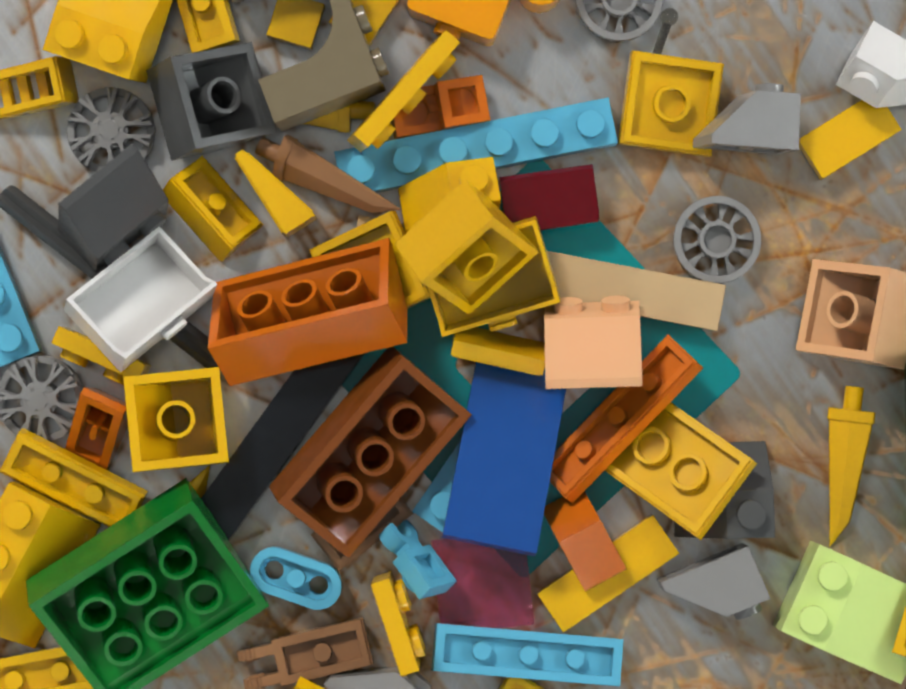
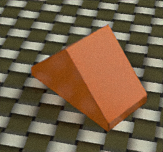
M84 387L78 399L65 449L108 470L128 428L125 401L97 388Z
M585 491L573 504L564 497H561L545 506L544 516L585 592L627 570Z

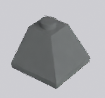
M729 442L752 458L757 464L703 538H775L774 488L766 442ZM674 522V537L696 538Z

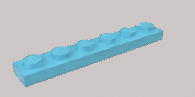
M608 97L385 141L379 149H376L371 144L361 153L356 148L335 151L334 154L339 169L376 193L398 189L447 162L493 157L495 169H501L617 146L618 140Z

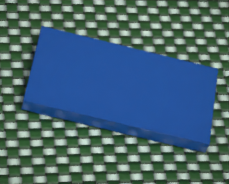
M475 362L466 409L472 415L464 423L442 538L530 556L537 554L566 389H546L545 369L543 376H536Z

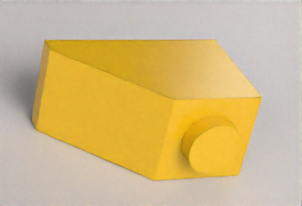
M487 157L447 162L399 187L398 195L405 233L408 232L414 223L420 221L441 202L450 190L456 188L465 179L488 196L500 209L501 196L494 158Z

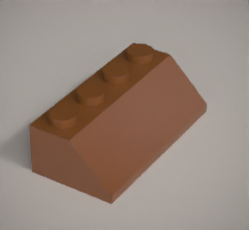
M394 346L387 348L274 479L269 488L279 504L349 558L472 414Z

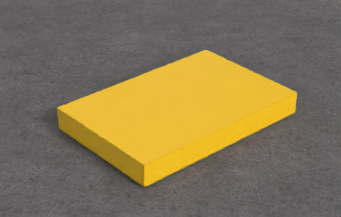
M670 402L605 469V472L696 538L702 540L757 463Z

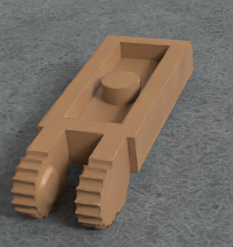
M363 617L272 638L269 643L236 651L239 662H252L259 660L261 657L275 656L278 671L250 675L243 680L245 689H258L281 683V686L297 683L300 676L311 680L374 664Z

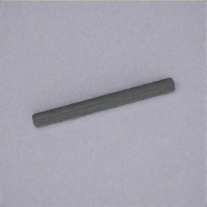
M9 185L0 194V208L91 279L108 267L106 264L95 272L58 232V219L17 187ZM190 322L169 339L205 368L218 367L207 349L209 337Z

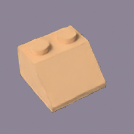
M813 259L796 350L852 362L904 370L906 363V272L891 267Z
M620 295L604 297L601 302L582 303L580 298L563 297L560 298V303L545 307L546 389L643 386L639 301H630L628 297Z

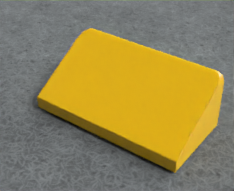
M203 156L169 179L163 189L170 206L219 261H224L263 227V223Z

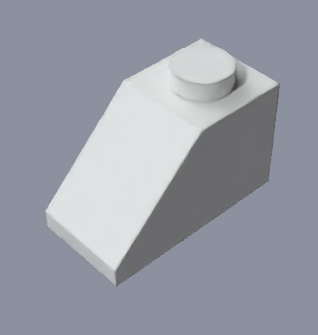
M873 21L853 49L835 85L875 108L906 105V39Z

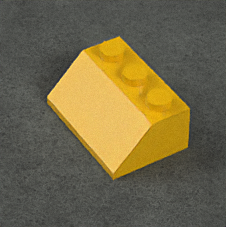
M18 481L9 482L0 498V637L35 649L46 627L29 607L26 580L95 537L102 524Z

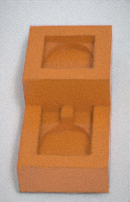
M483 75L437 81L434 85L422 86L421 89L426 95L408 115L401 109L391 121V124L396 128L393 132L395 140L491 121Z

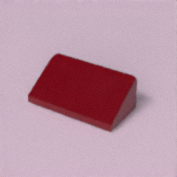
M592 164L499 177L503 213L512 223L536 216L540 230L594 223L600 219Z

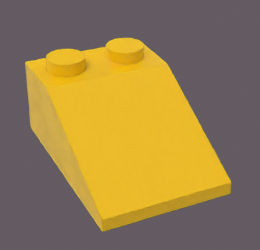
M59 0L56 4L42 50L128 80L147 83L148 75L146 70L152 67L173 0Z

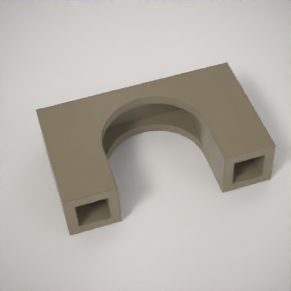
M231 0V1H232V2L234 3V5H235V4L240 3V2L245 1V0ZM329 0L333 20L329 37L323 47L314 56L301 63L258 79L273 121L282 132L386 91L381 77L388 75L389 71L380 49L371 50L365 34L373 30L363 5L354 8L352 0Z

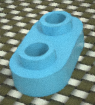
M271 546L261 550L254 557L250 566V575L262 592L313 610H323L332 606L342 591V578L334 566L283 547ZM278 561L282 564L284 571L281 577L273 578L268 575L266 568L269 562ZM316 576L325 578L328 583L327 590L323 593L314 592L310 586L312 578Z

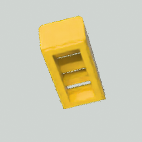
M53 56L0 70V91L4 105L3 108H0V120L78 103L79 96L72 64L68 58ZM32 75L36 76L40 95L39 99L34 97L30 78ZM13 79L17 80L21 99L19 104H16L11 81Z
M242 149L235 154V160L284 237L287 236L289 238L317 220L313 210L250 153H246Z

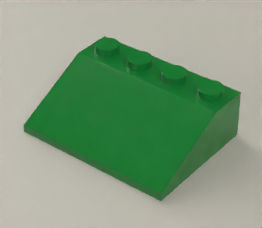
M187 478L26 580L29 607L94 689H141L269 607L266 598L223 530Z

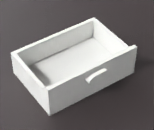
M159 226L66 299L64 311L110 362L122 372L164 338L167 341L183 329L188 323L186 319L212 299L217 283L207 278Z

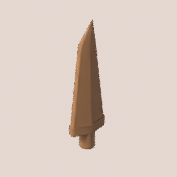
M288 134L284 136L280 145L262 137L256 146L255 153L274 163L272 174L281 181H288L370 213L402 210Z

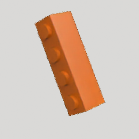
M390 238L216 282L217 287L212 300L207 349L229 386L407 343L408 308Z

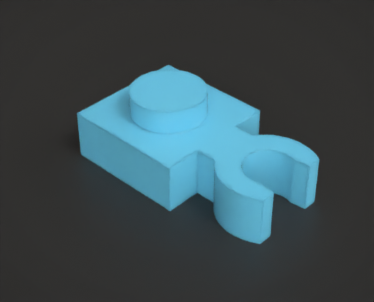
M404 520L398 527L390 523L379 534L383 545L397 555V558L392 563L402 575L404 584L410 591L416 594L419 600L446 593L457 582L430 544L421 545L418 541L417 531L409 521Z

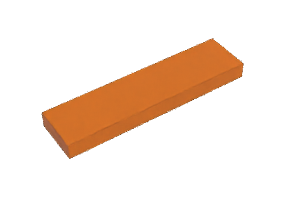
M668 334L642 361L643 386L616 387L555 451L550 483L565 499L573 504L694 379L703 367Z

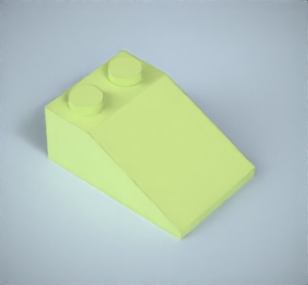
M810 540L773 622V626L781 632L899 684H902L906 675V657L892 653L906 606V583Z

